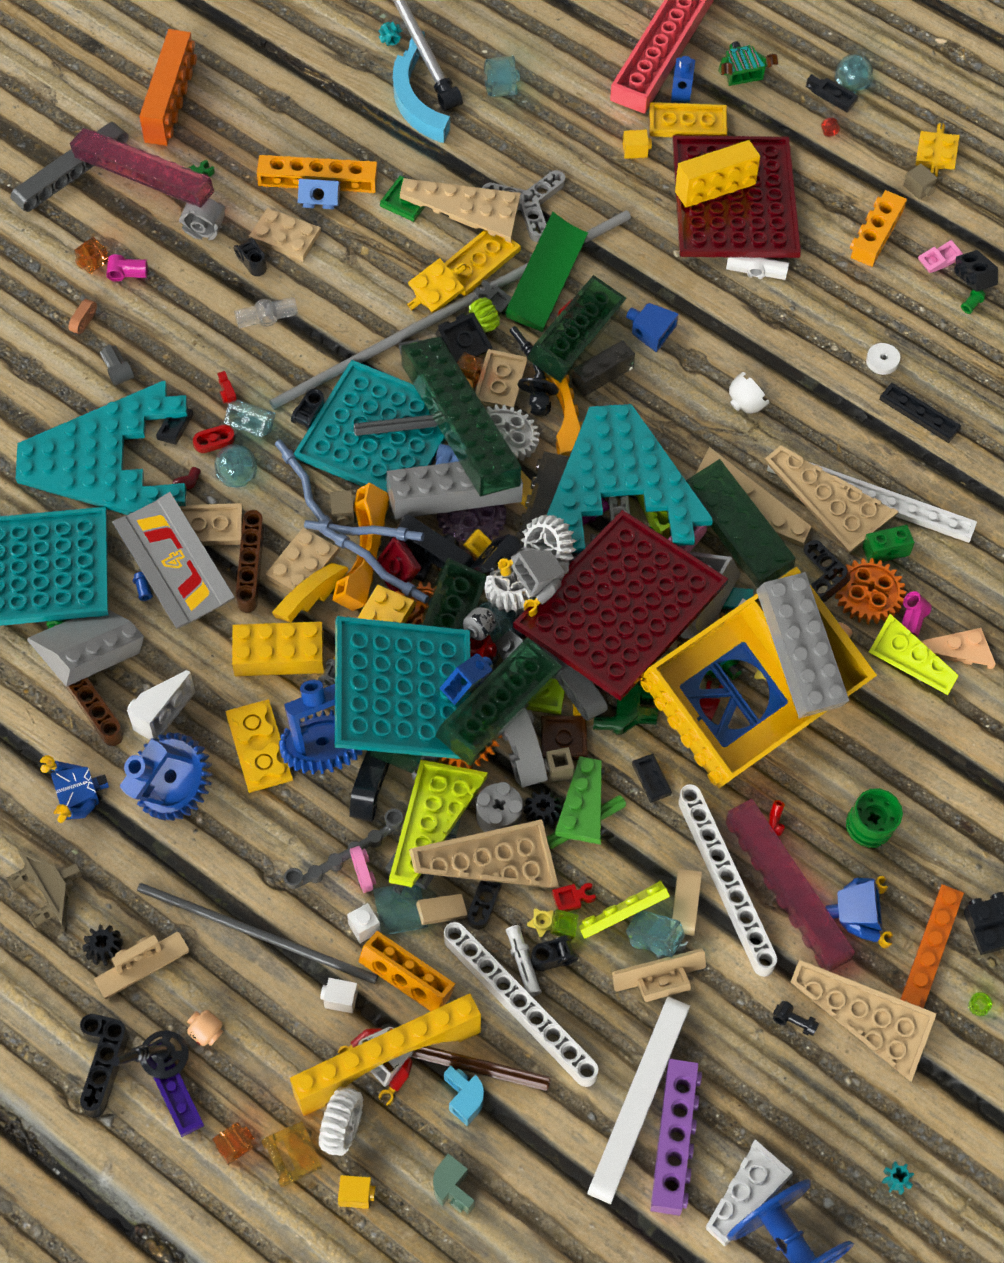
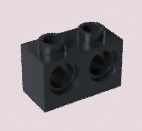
M975 250L956 256V265L954 267L956 275L976 292L998 285V267L981 252Z

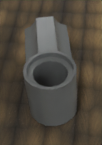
M111 344L105 346L100 355L107 367L113 385L116 386L133 379L132 369L129 363L124 361L117 346H112Z

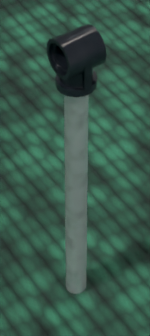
M393 0L435 81L434 89L437 92L440 107L443 111L462 105L463 99L457 86L452 87L451 79L445 77L406 0Z

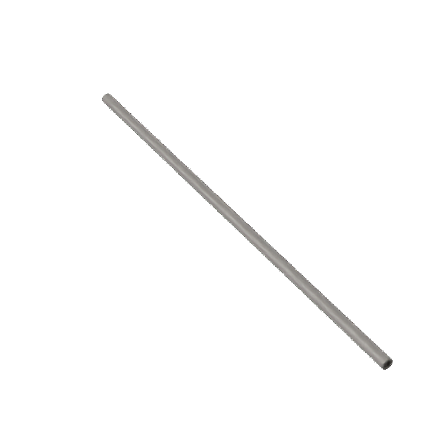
M625 210L586 231L588 236L585 243L630 220L631 215L629 211ZM528 263L490 282L491 289L494 290L496 286L501 289L520 279ZM472 292L269 400L270 405L274 410L307 393L309 390L344 373L351 360L363 363L399 342L462 310L475 300L484 297H479L475 292Z

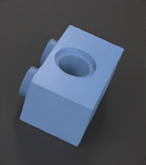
M299 179L298 203L303 204V208H315V204L323 205L322 209H334V206H339L341 182ZM317 189L324 191V197L321 200H317L314 197V192Z

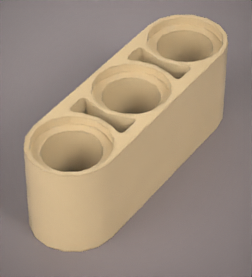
M678 868L670 933L694 936L702 877L701 871Z

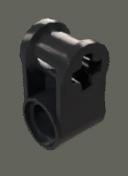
M252 237L239 246H233L237 258L244 264L250 274L253 276L265 274L267 271L265 254Z
M311 389L306 393L292 413V423H299L305 426L307 430L310 428L325 403L322 391Z
M565 935L535 945L531 955L533 968L541 972L576 962L578 956L573 952L570 943L572 941L571 936ZM544 954L548 959L542 961L536 955Z

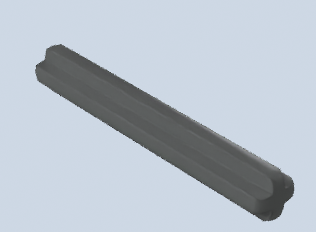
M433 414L355 423L353 428L356 436L436 427L437 418Z

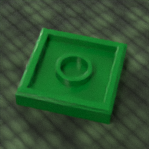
M399 176L380 201V207L414 222L426 206L420 207L400 198V191L405 177Z

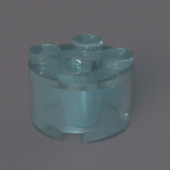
M515 57L487 58L484 63V74H487L485 87L488 96L517 95L516 82L520 81L519 70H515Z

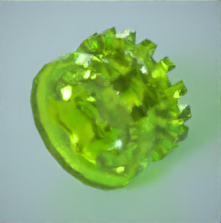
M976 993L969 1001V1010L975 1016H985L992 1007V1000L986 993ZM979 999L982 1000V1003L986 1004L983 1009H979V1005L975 1004Z

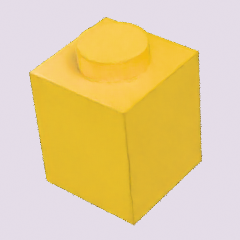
M628 130L623 132L624 159L648 158V149H652L651 137L648 138L647 130Z
M340 1175L339 1207L369 1209L370 1201L375 1200L376 1186H372L371 1177Z

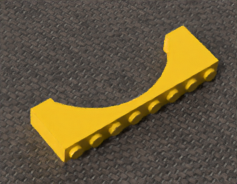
M469 993L290 1077L293 1095L303 1117L325 1107L339 1087L348 1086L362 1075L396 1057L437 1043L458 1041L460 1043L481 1033V1014Z

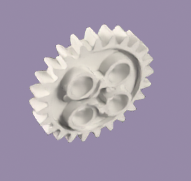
M495 405L494 410L489 406L486 411L481 410L480 415L477 414L473 421L471 432L474 435L473 441L477 442L476 447H483L482 453L489 452V457L513 454L515 462L517 458L524 461L525 456L529 458L531 453L535 452L540 433L537 432L538 426H533L534 420H527L528 414L521 415V409L515 412L514 407H511L509 410L506 408V405H503L502 409Z

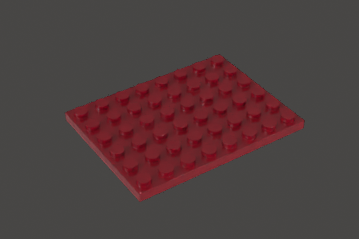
M673 136L675 186L678 163L747 140L752 143L760 155L756 184L751 187H746L689 207H685L676 194L679 257L800 258L801 248L789 137Z
M621 510L568 565L569 571L564 575L561 587L543 605L540 603L537 606V614L530 617L529 611L534 607H528L513 622V628L621 701L644 676V672L657 662L728 584V578L624 510Z

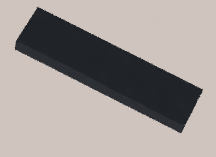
M891 383L880 396V401L947 443H950L961 429L960 424L894 383Z

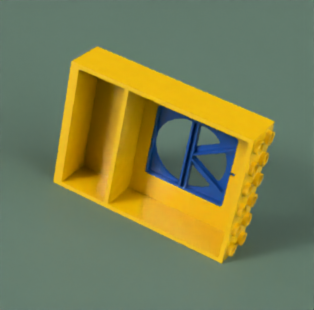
M796 566L780 578L800 574L801 571ZM810 585L842 681L849 696L875 678L877 674ZM757 594L654 663L644 672V676L640 679L643 689L646 692H650L656 707L665 713L668 717L669 725L678 731L681 735L682 743L685 747L691 749L697 764L704 767L708 773V779L713 785H717L718 788H721L827 712L803 718L798 717ZM728 660L745 661L755 666L764 675L769 687V702L764 714L759 719L722 670L719 663ZM711 670L724 688L700 689V684L704 675ZM730 697L719 725L714 724L706 717L699 703V699ZM736 706H738L749 721L750 726L741 729L728 728Z

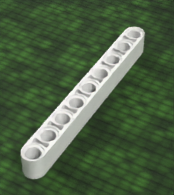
M692 784L686 785L681 789L678 802L682 814L753 970L759 976H769L774 971L777 963L776 953L700 789ZM692 796L695 800L688 801L685 797ZM694 816H701L704 820L697 821L694 819ZM703 836H710L713 840L706 841ZM713 856H719V857H721L723 860H722V861H715V860H713L712 857H713ZM728 876L732 881L725 882L721 877ZM736 896L741 899V902L736 903L731 900V897ZM747 917L751 923H743L740 918ZM757 938L761 944L755 945L751 943L750 939ZM766 959L771 965L764 966L759 960Z
M457 922L449 923L444 929V943L446 947L578 1084L584 1087L592 1086L596 1082L598 1075V1065L463 925ZM458 933L461 937L453 940L449 938V935ZM471 949L476 951L477 954L467 956L465 952ZM484 966H489L493 971L484 973L481 969ZM500 983H506L509 985V988L507 990H500L497 986ZM516 1000H523L526 1005L517 1007L514 1005V1002ZM539 1017L543 1022L536 1025L531 1023L530 1019ZM556 1034L559 1040L551 1042L547 1039V1036ZM571 1051L575 1053L576 1057L574 1059H567L563 1054ZM590 1069L593 1075L585 1077L580 1071Z
M667 997L589 1187L588 1195L606 1203H612L690 1005Z

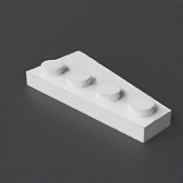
M754 1140L748 1155L740 1165L739 1171L735 1178L732 1179L726 1194L719 1202L706 1225V1230L721 1244L726 1246L731 1241L726 1236L732 1228L755 1209L770 1200L793 1176V1172L758 1141Z

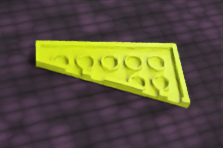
M420 760L389 883L408 887L414 886L421 873H414L409 849L444 841L488 778V772Z

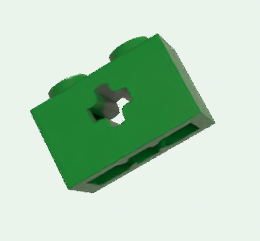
M908 525L866 534L862 548L868 563L873 558L874 564H877L879 560L885 562L910 556L915 542Z

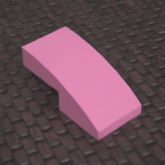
M950 240L938 249L934 246L920 255L918 260L931 273L955 263L956 256L963 253Z

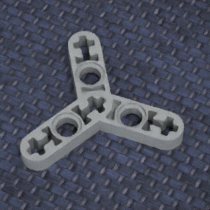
M554 170L527 190L496 183H486L482 188L520 193L518 210L522 212L529 237L534 242H538L546 226L540 205L564 187L565 174ZM540 188H544L547 190V192L542 194L539 193L537 190ZM531 214H536L538 218L530 219L528 216ZM536 226H538L540 234H538V232L535 231Z

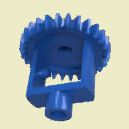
M319 680L304 682L300 686L302 697L284 704L289 729L285 728L284 734H281V740L279 741L281 757L284 763H288L289 768L294 766L295 771L302 769L304 774L311 770V774H315L317 770L324 774L326 769L334 772V767L341 770L343 769V763L351 765L350 759L357 760V755H362L363 751L335 748V713L331 710L330 714L326 716L324 711L326 708L335 706V684L323 688V683ZM322 710L321 716L318 717V716L316 715V712H319V711ZM311 714H313L312 719L308 718V716Z
M169 732L166 735L160 734L158 736L159 739L151 738L148 744H144L145 749L138 751L139 755H133L127 759L124 766L126 777L120 784V787L129 797L140 800L137 802V805L144 807L143 811L149 813L151 817L174 821L175 818L183 819V814L190 816V808L198 810L196 801L204 803L201 794H209L204 787L212 784L206 778L212 776L213 773L206 771V769L212 766V763L205 762L209 754L203 753L205 748L198 745L199 741L181 733L174 734Z

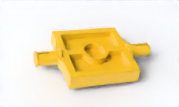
M941 123L937 125V132H920L915 166L922 164L930 168V172L932 174L935 173L936 177H938V170L940 169L955 170L960 136L945 134V124L943 123L942 129H940Z
M439 258L411 279L408 284L415 292L416 298L407 303L409 309L413 311V309L422 304L431 313H434L465 291L457 278L460 273L466 270L463 263L461 262L454 269H451Z

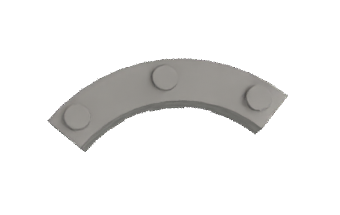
M504 671L489 675L485 683L480 685L482 697L490 705V708L493 707L497 711V715L501 719L497 723L502 726L500 731L503 739L509 741L513 752L509 754L515 781L522 788L547 781L546 772H549L547 760L542 757L532 725L534 723L531 710L526 709L513 677H509Z

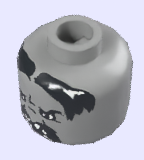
M483 607L473 609L463 621L464 630H470V638L475 640H484L496 627L494 613Z

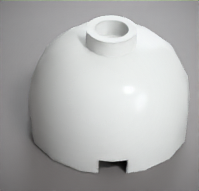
M741 372L729 387V394L732 398L730 404L736 411L741 409L745 413H757L769 404V400L764 401V392L750 377L746 380L743 377L746 373Z

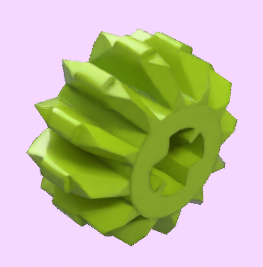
M486 297L479 298L469 305V314L474 312L485 333H489L500 326L498 311L490 299Z

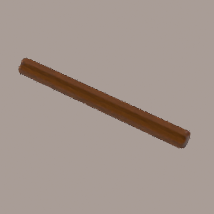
M429 1046L413 1050L414 1052L411 1056L545 1091L549 1089L551 1082L549 1076Z

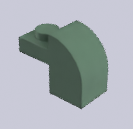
M449 1153L435 1170L433 1176L434 1194L441 1206L450 1199V1204L459 1212L464 1210L469 1214L475 1207V1200L459 1188V1185L468 1176V1169Z

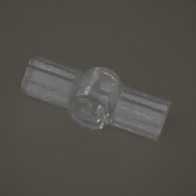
M294 297L273 302L270 299H262L255 306L235 310L234 315L238 328L256 324L271 326L277 322V319L298 315V309Z

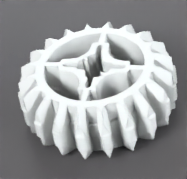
M542 515L526 524L527 529L522 531L525 538L521 539L524 543L521 550L526 548L549 550L558 562L566 561L568 565L570 564L569 560L574 559L571 553L577 550L573 547V543L576 540L571 537L574 532L568 531L570 524L564 523V519L557 518L554 515Z
M497 566L496 570H493L489 576H486L484 588L488 602L492 604V607L497 606L498 610L505 609L506 612L510 610L516 612L518 609L524 610V602L528 599L535 600L536 597L529 595L513 568L510 575L502 576L501 569Z
M339 1087L331 1096L321 1121L322 1125L319 1135L321 1150L326 1151L328 1154L343 1156L349 1150L363 1113L362 1108L364 1105L361 1092L348 1087Z

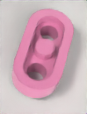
M360 846L350 848L351 858L363 893L373 890L376 880L373 872H369L366 865L369 862L366 849L361 850Z

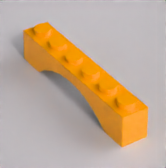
M558 346L539 349L536 354L545 373L546 380L559 388V392L555 396L562 407L564 420L556 435V450L560 464H565L568 462L582 427V421L578 422V406L573 404V388L568 386L570 382L569 373L564 371L563 368L565 366L564 356L559 353Z
M372 483L357 489L353 509L359 527L385 526L384 520L386 511L389 508V496L386 491ZM360 535L359 546L368 550L376 558L378 548L381 545V535ZM357 555L351 570L343 578L336 581L332 601L351 611L365 606L369 599L370 585L373 582L372 575L374 569L363 557Z

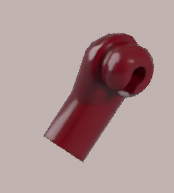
M192 467L187 476L175 478L172 484L185 483L186 490L192 489L200 476L201 470L197 467Z

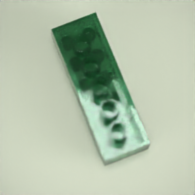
M593 275L537 340L527 360L561 383L619 313L627 298Z
M718 459L686 480L712 517L711 528L757 589L764 582L775 580L794 568L795 556L721 459Z
M527 637L441 724L435 736L471 766L556 678L562 666Z

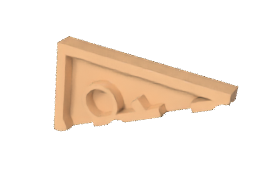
M982 628L921 641L935 655H938L940 659L954 662L961 661L972 665V663L987 665L989 669H993L996 665Z

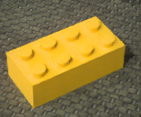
M747 140L680 162L677 169L675 193L684 206L689 207L746 187H751L756 184L760 155L752 143Z
M322 622L233 625L232 666L234 676L324 673Z

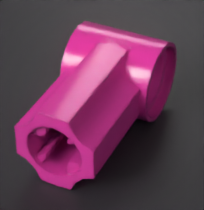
M118 254L108 257L106 277L111 281L119 282L124 277L146 278L148 275L147 260L125 259V257Z
M913 591L908 593L903 600L906 610L902 625L914 636L918 637L923 619L931 611V604L918 592Z

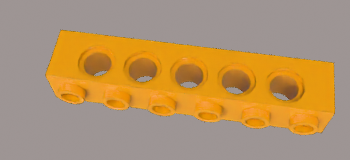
M259 155L257 167L258 186L298 188L299 179L340 181V191L376 193L378 173L377 162Z

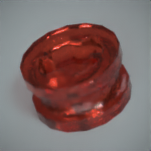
M828 118L821 123L823 134L827 137L834 136L840 131L836 118Z

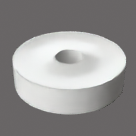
M887 343L873 345L866 357L867 366L873 372L881 375L893 373L898 368L900 362L898 350Z

